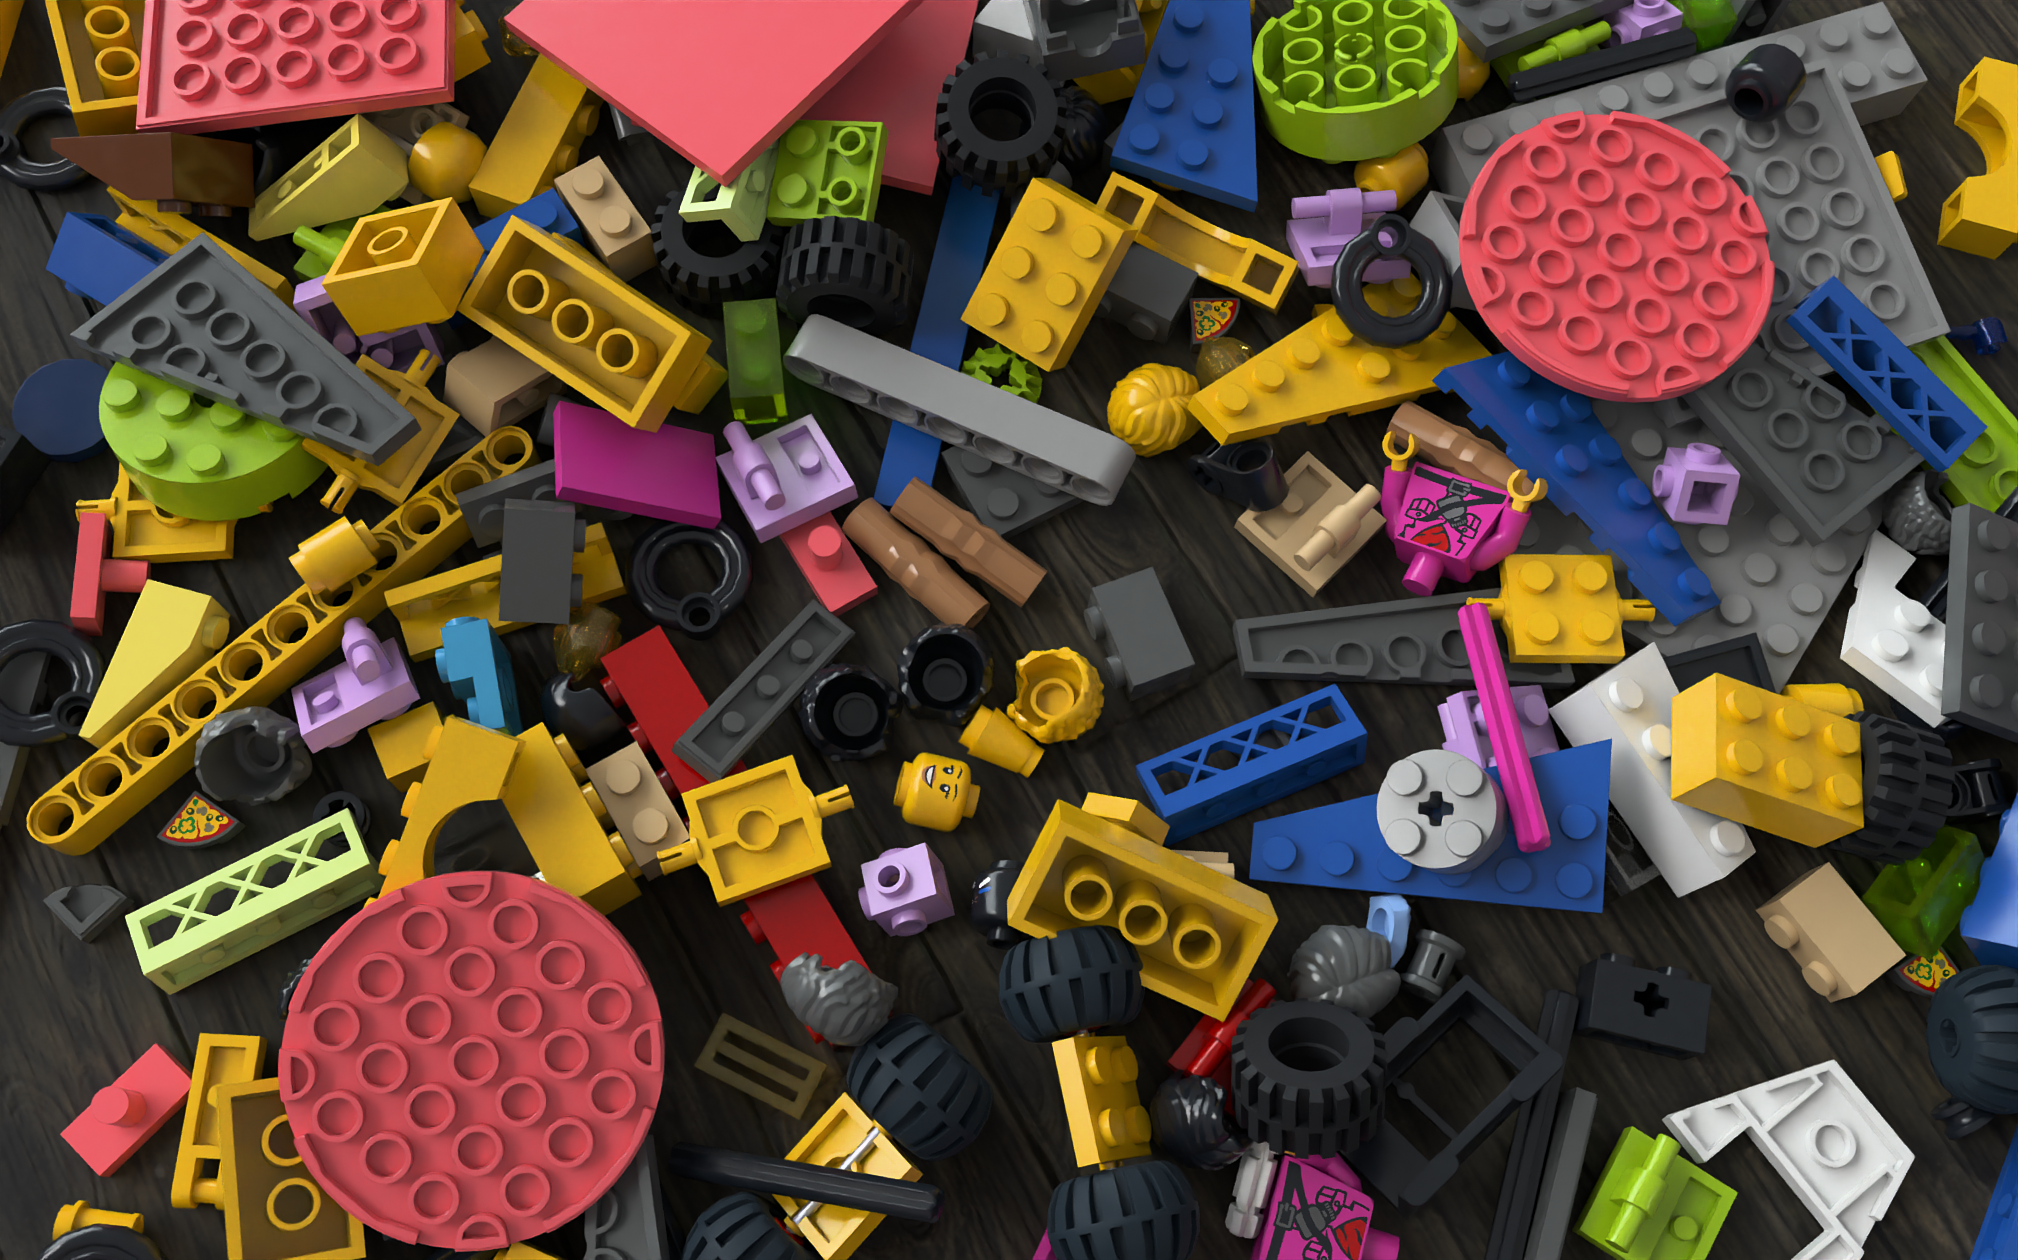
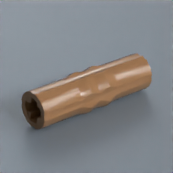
M1409 400L1404 402L1395 412L1386 431V434L1390 431H1396L1394 443L1406 450L1409 447V436L1411 433H1414L1420 441V448L1416 455L1431 463L1435 468L1508 491L1507 483L1509 477L1513 472L1519 470L1506 456V453L1499 450L1490 441L1477 438L1467 428L1453 425ZM1526 476L1522 483V490L1526 495H1529L1534 489V483ZM1531 502L1528 508L1530 509L1535 502Z
M916 476L909 482L889 512L932 543L942 555L955 560L964 571L978 576L1019 607L1024 605L1047 573L1046 569L1005 541L995 529L982 524L973 513L958 507Z
M874 498L864 500L847 517L842 527L843 533L878 563L889 578L901 584L909 596L921 602L941 622H944L946 625L958 623L973 629L985 616L990 608V603L951 569L942 556L931 551L922 538L911 533Z

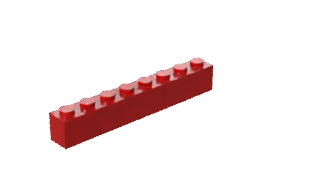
M660 625L601 657L600 660L609 676L600 680V683L616 710L625 704L627 705L636 720L628 725L627 728L635 742L637 741L644 755L653 750L661 762L663 768L654 773L670 801L672 802L682 797L681 794L710 784L708 780L672 752L675 742L709 708V705ZM741 760L725 778L747 771L748 769ZM687 816L682 821L689 831L690 819ZM812 874L743 899L748 911L741 914L740 918L756 945L767 940L778 959L769 964V967L779 984L780 977L788 964L804 952L810 956H813L815 953L822 956L821 966L828 965L838 969L843 963L853 960L864 966L872 974ZM893 1009L890 1011L888 1018L893 1015ZM804 1025L816 1045L826 1040L820 1033L814 1032L810 1026ZM827 1041L833 1052L843 1047L842 1045H835Z

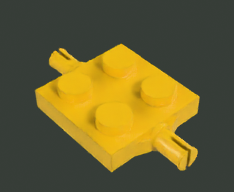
M423 348L420 349L418 356L406 374L387 369L366 355H361L355 365L412 414L422 430L380 466L305 438L301 445L302 449L328 464L334 473L338 475L325 496L320 500V503L326 508H329L339 491H342L343 493L331 510L342 514L343 509L357 488L373 491L398 507L403 504L460 416L459 413L436 400L429 389L425 387L438 365L441 364V359L434 354L424 370L421 371L420 369L431 351Z
M121 463L119 464L118 483L110 499L78 500L76 503L79 509H75L79 523L81 512L105 513L107 520L111 521L114 529L112 556L114 559L150 561V563L233 559L234 528L238 519L204 521L178 516L154 505L138 491ZM273 501L258 507L260 512L271 513L273 511V506L271 505Z
M1510 554L1498 563L1501 582L1498 598L1468 597L1466 600V605H1473L1477 602L1485 604L1488 607L1491 620H1499L1500 626L1507 637L1510 663L1618 664L1625 656L1621 629L1623 621L1652 622L1655 617V608H1652L1654 605L1648 599H1621L1615 587L1611 555Z
M790 755L682 793L681 795L690 819V841L663 851H657L656 853L664 876L698 863L700 868L709 877L717 902L722 907L832 867L822 839V818L855 807L847 784L814 797L811 790L802 782L794 757Z

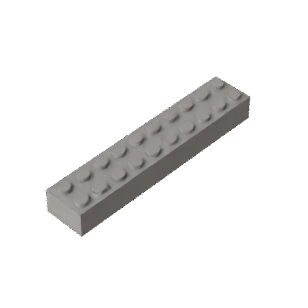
M1879 2L1444 127L1430 154L1428 164L1442 193L1466 199L1471 186L1494 152L1510 137L1539 125L1543 119L1575 111H1583L1584 115H1610L1612 111L1640 115L1725 89L1726 80L1735 66L1748 52L1764 44L1773 43L1787 47L1797 54L1803 64L1830 57L1860 126L1901 114L1928 79L1883 2Z

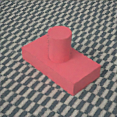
M830 511L779 535L822 606L837 617L878 594L877 585Z
M81 512L70 618L75 629L88 636H102L106 593H142L147 579L151 580L150 561L110 559L112 532L106 514Z
M155 1043L111 1086L98 1091L93 1097L91 1105L60 1135L99 1176L109 1178L188 1102L192 1074L165 1046Z

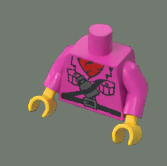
M1390 431L1385 435L1382 442L1383 451L1388 458L1392 459L1391 465L1385 467L1381 509L1383 517L1387 520L1384 524L1385 533L1394 542L1397 558L1410 565L1402 580L1404 587L1417 595L1428 597L1432 595L1441 576L1461 583H1467L1477 571H1486L1516 551L1532 514L1528 508L1530 503L1543 499L1547 494L1548 484L1544 478H1538L1534 484L1533 491L1526 495L1522 490L1523 480L1527 476V470L1524 469L1513 472L1509 477L1507 483L1508 491L1419 462H1415L1413 469L1407 467L1408 459L1413 458L1418 453L1420 448L1418 437L1414 433L1410 434L1408 450L1401 455L1394 449L1396 431Z
M1285 1151L1284 1153L1293 1155V1157L1285 1155L1275 1159L1278 1161L1267 1206L1262 1209L1261 1214L1264 1215L1260 1233L1255 1238L1250 1260L1397 1259L1399 1237L1369 1227L1374 1200L1362 1193L1360 1178L1337 1152L1336 1157L1322 1159L1320 1155H1309V1159H1295V1153Z

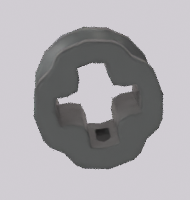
M1419 929L1414 937L1418 945L1406 973L1399 974L1401 979L1400 988L1420 1000L1436 1004L1446 994L1444 988L1455 962L1462 961L1466 951L1459 943L1445 935L1426 929Z

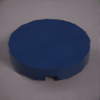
M62 359L42 366L23 382L14 397L12 420L16 432L25 436L48 459L56 462H80L99 455L110 446L104 436L99 419L100 395L109 372L103 366L85 359Z

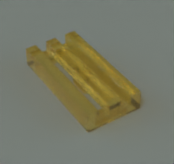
M722 1013L695 1064L697 1069L800 1121L817 1089L816 1087L821 1077L823 1078L828 1068L826 1064L725 1013ZM729 1030L810 1071L806 1080L803 1081L723 1041L727 1031ZM716 1052L798 1092L799 1094L795 1102L713 1062L712 1060Z

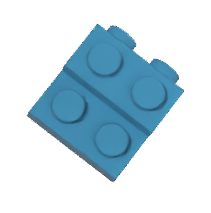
M468 616L448 621L445 627L440 628L444 648L435 650L436 665L441 681L443 683L450 682L455 699H463L467 704L470 721L514 737L523 733L511 655L488 619L480 620L477 617Z

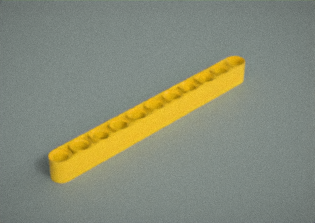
M504 426L494 430L370 530L381 548L372 553L378 563L388 556H397L396 561L391 567L378 571L376 570L377 563L333 592H330L327 588L315 595L306 583L303 584L41 796L31 806L27 815V829L30 835L52 849L70 856L84 855L97 847L194 767L195 745L197 740L201 738L203 725L214 720L216 714L244 709L248 706H268L342 645V638L344 636L343 625L349 618L359 617L367 624L388 607L384 595L385 591L421 580L473 536L459 507L456 494L541 464V458L529 434L520 427ZM512 454H524V457L515 464H503L506 458ZM432 521H440L435 531L424 535L419 534L420 529L425 524ZM353 591L347 603L332 607L335 598L339 594ZM300 627H308L306 635L301 640L288 644L290 635ZM263 663L262 669L256 677L244 681V675L251 666ZM211 700H216L215 709L211 714L198 719L199 711L203 705ZM170 737L167 749L162 754L152 757L154 746L160 740ZM122 775L120 787L114 793L106 796L105 791L110 781ZM74 814L72 826L67 832L58 836L60 823L67 816Z

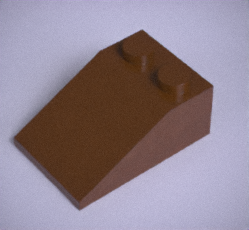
M174 132L51 138L52 150L128 198L135 201L157 203L158 213L192 214V207H199V217L233 218L232 209L255 208L252 144Z

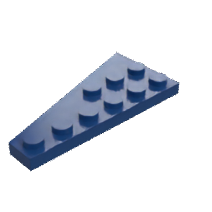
M1169 0L1111 154L1110 167L1255 213L1258 194L1250 0Z
M1510 351L1444 368L1432 380L1445 394L1453 389L1472 408L1466 416L1480 430L1488 425L1507 443L1506 456L1519 469L1527 470V477L1534 484L1538 478H1544L1547 481L1548 491L1545 496L1566 517L1574 511L1593 531L1588 539L1601 552L1608 548L1611 549L1628 566V580L1675 627L1702 616L1721 604V601L1711 588L1708 577L1698 569L1682 545L1678 532L1668 524L1652 500L1649 489L1638 479L1622 455L1619 444L1608 434L1594 413L1589 399L1584 394L1571 391L1553 383L1533 371Z
M1612 738L1529 758L1550 832L1551 844L1543 851L1524 853L1518 848L1508 810V828L1504 841L1480 866L1472 871L1455 875L1431 872L1408 862L1389 848L1378 824L1376 808L1378 794H1373L1254 822L1249 879L1274 883L1602 914ZM1497 766L1484 768L1504 794ZM1442 801L1441 807L1433 810L1432 818L1442 825L1443 816L1453 815L1454 807Z

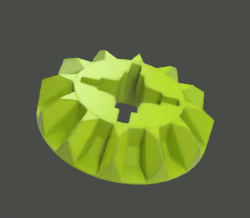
M999 342L993 348L985 350L978 347L975 354L968 361H964L961 373L992 385V378L989 375L998 377L1002 371L1005 372L1006 369H1010L1009 383L1012 387L1003 385L1000 389L1033 403L1038 402L1041 394L1042 378L1040 377L1037 365L1009 348L1003 347Z

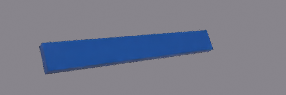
M960 174L954 177L951 182L910 352L958 372L961 369L970 325L960 319L982 278L1002 195V190H993L992 197L982 196V187L974 185L972 190L969 191L961 186L962 176ZM893 420L874 499L890 512L900 494L915 476L930 487H933L943 440Z

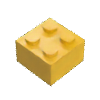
M453 197L359 218L321 285L357 336L377 332L389 334L403 327L427 322L429 324H439L452 318L455 314L457 306L469 281L473 278L474 271L485 249Z

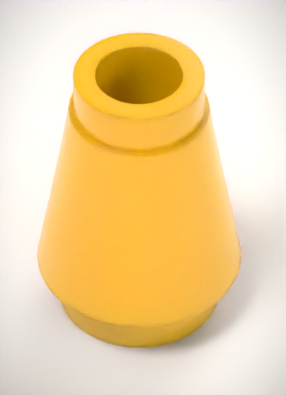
M983 704L973 715L958 740L959 743L969 748L967 754L1015 773H1020L1026 778L1033 772L1045 751L1000 709L995 707L992 711Z

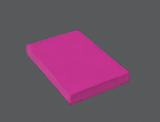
M564 401L558 402L553 412L557 499L715 529L721 520L714 435L663 423L657 433L631 427L609 411Z

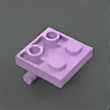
M1358 187L1327 190L1324 196L1292 198L1291 210L1294 220H1287L1286 240L1295 259L1299 261V268L1308 286L1330 288L1333 265L1343 247L1363 230L1368 229L1375 220L1385 215L1386 213L1383 211H1395L1397 205L1395 190L1361 192ZM1379 232L1378 239L1381 245L1391 247L1392 239L1390 235L1386 232ZM1395 257L1390 260L1376 259L1367 267L1363 274L1362 282L1384 284L1392 279L1410 278L1411 263L1401 257Z
M812 414L755 440L751 439L744 425L739 421L731 422L724 428L723 434L732 450L715 457L721 474L760 543L858 498L854 482Z
M359 617L349 618L343 625L342 648L346 661L291 689L301 736L313 754L327 746L333 748L349 742L360 729L380 719L390 720L398 717L410 707L411 703L420 699L405 654L395 637L380 643L375 633L367 628L365 621Z
M1541 685L1510 687L1529 758L1560 751ZM1477 690L1461 691L1447 697V703L1437 706L1447 741L1442 744L1443 750L1459 753L1472 760L1482 769L1497 766Z

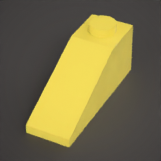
M359 113L356 114L255 198V208H249L248 235L254 240L260 241L295 232L301 225L312 228L372 213L386 200H395L405 190L408 183L407 152Z
M147 579L79 736L99 749L111 741L212 659L215 650L220 649L228 637L230 614L212 596Z

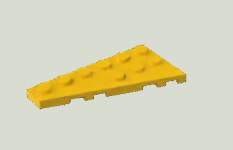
M1410 272V278L1392 279L1384 284L1370 283L1363 287L1362 291L1365 301L1372 310L1382 316L1396 318L1406 315L1416 307L1421 298L1422 284ZM1333 306L1194 394L1187 408L1212 436L1224 446L1279 432L1281 427L1306 422L1309 426L1325 422L1328 416L1347 412L1348 416L1403 404L1407 400L1411 402L1417 401L1421 394L1441 390L1432 380L1444 368L1493 355L1449 310L1439 328L1419 344L1399 349L1371 346L1351 334L1336 314L1335 307ZM1451 389V390H1449L1447 393H1451V392H1455V391H1454L1453 389Z

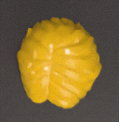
M1158 363L1144 364L1142 367L1129 372L1124 379L1116 383L1117 386L1111 392V398L1107 406L1110 430L1116 437L1130 445L1137 455L1149 458L1163 451L1174 449L1190 439L1203 426L1187 408L1193 395L1200 391L1198 380L1194 375L1183 371L1179 367L1165 366Z
M1063 647L1059 650L1031 651L1025 659L1016 661L1017 699L1007 706L1005 715L1021 730L1030 734L1031 737L1039 740L1041 743L1051 744L1077 739L1087 730L1093 729L1096 719L1101 714V708L1104 703V696L1102 695L1104 684L1100 680L1097 669L1089 663L1087 658L1080 656L1078 652L1072 651L1069 647Z

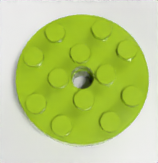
M1293 0L1294 9L1283 15L1280 19L1272 16L1256 38L1252 59L1259 113L1264 126L1279 143L1287 148L1309 157L1321 159L1328 164L1377 157L1391 158L1397 155L1400 150L1419 142L1438 128L1448 117L1457 100L1459 92L1458 31L1453 15L1440 0Z
M115 362L104 382L99 402V419L107 442L138 491L154 505L175 515L204 521L235 520L261 513L258 508L260 506L275 501L288 493L292 499L302 493L328 467V464L302 449L301 445L306 437L119 362Z

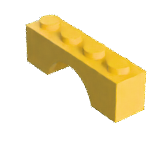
M1984 56L1959 85L1954 124L1967 132L1980 146L1986 160L1987 172L1983 176L1967 177L1943 203L1937 245L1995 260L2012 243H2018V65Z
M1112 172L1096 204L1139 229L1133 240L1134 242L1199 273V278L1277 315L1300 269L1299 261L1253 239L1241 237L1210 224L1176 206L1159 193L1115 172Z
M447 717L444 726L438 724L434 726L423 752V758L430 760L422 784L416 781L413 782L402 805L401 816L409 818L400 841L392 839L389 842L379 865L378 873L386 876L378 899L416 881L436 876L434 867L435 845L446 822L457 811L470 803L506 797L527 741L460 717ZM369 897L363 908L378 899Z

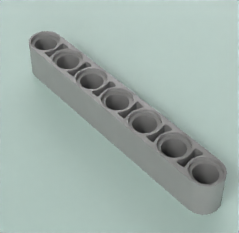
M811 314L807 317L783 357L782 362L785 368L805 383L1097 505L1108 506L1113 503L1136 459L1135 451L1131 446L1116 436L822 315Z

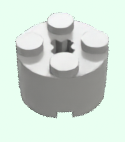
M1440 749L1425 750L1412 754L1403 760H1398L1389 768L1377 798L1378 824L1389 848L1408 862L1434 873L1455 875L1477 868L1499 848L1504 841L1508 828L1507 802L1495 780L1472 760L1453 751ZM1442 801L1454 807L1453 815L1443 816L1441 825L1440 822L1432 818L1433 810L1439 809Z

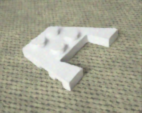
M1876 529L1869 537L1865 551L1862 554L1864 556L1862 567L1856 572L1854 586L1858 591L1856 601L1849 609L1840 658L1933 728H1936L1952 720L1941 715L1946 625L1932 616L1923 604L1909 599L1895 589V585L1917 558Z
M1835 1060L1822 1062L1668 1114L1662 1119L1696 1164L1707 1162L1741 1132L1745 1131L1824 1229L1818 1237L1791 1260H1861L1864 1254L1862 1246L1875 1221H1881L1915 1158L1914 1154Z

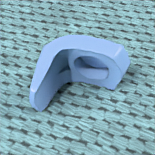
M1389 893L1370 897L1366 928L1369 931L1385 936L1389 941L1392 960L1390 968L1392 969L1403 956L1407 947L1411 907L1401 894Z

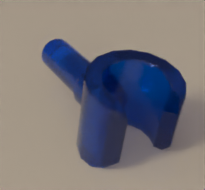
M1996 317L1984 318L1972 325H1948L1951 332L1944 335L1946 338L1972 339L1978 355L1994 354L2001 349L2000 344L2008 341L2003 324Z

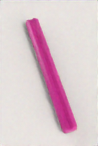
M1480 602L1473 605H1464L1458 611L1459 624L1518 848L1524 853L1543 851L1551 844L1550 832L1488 607Z

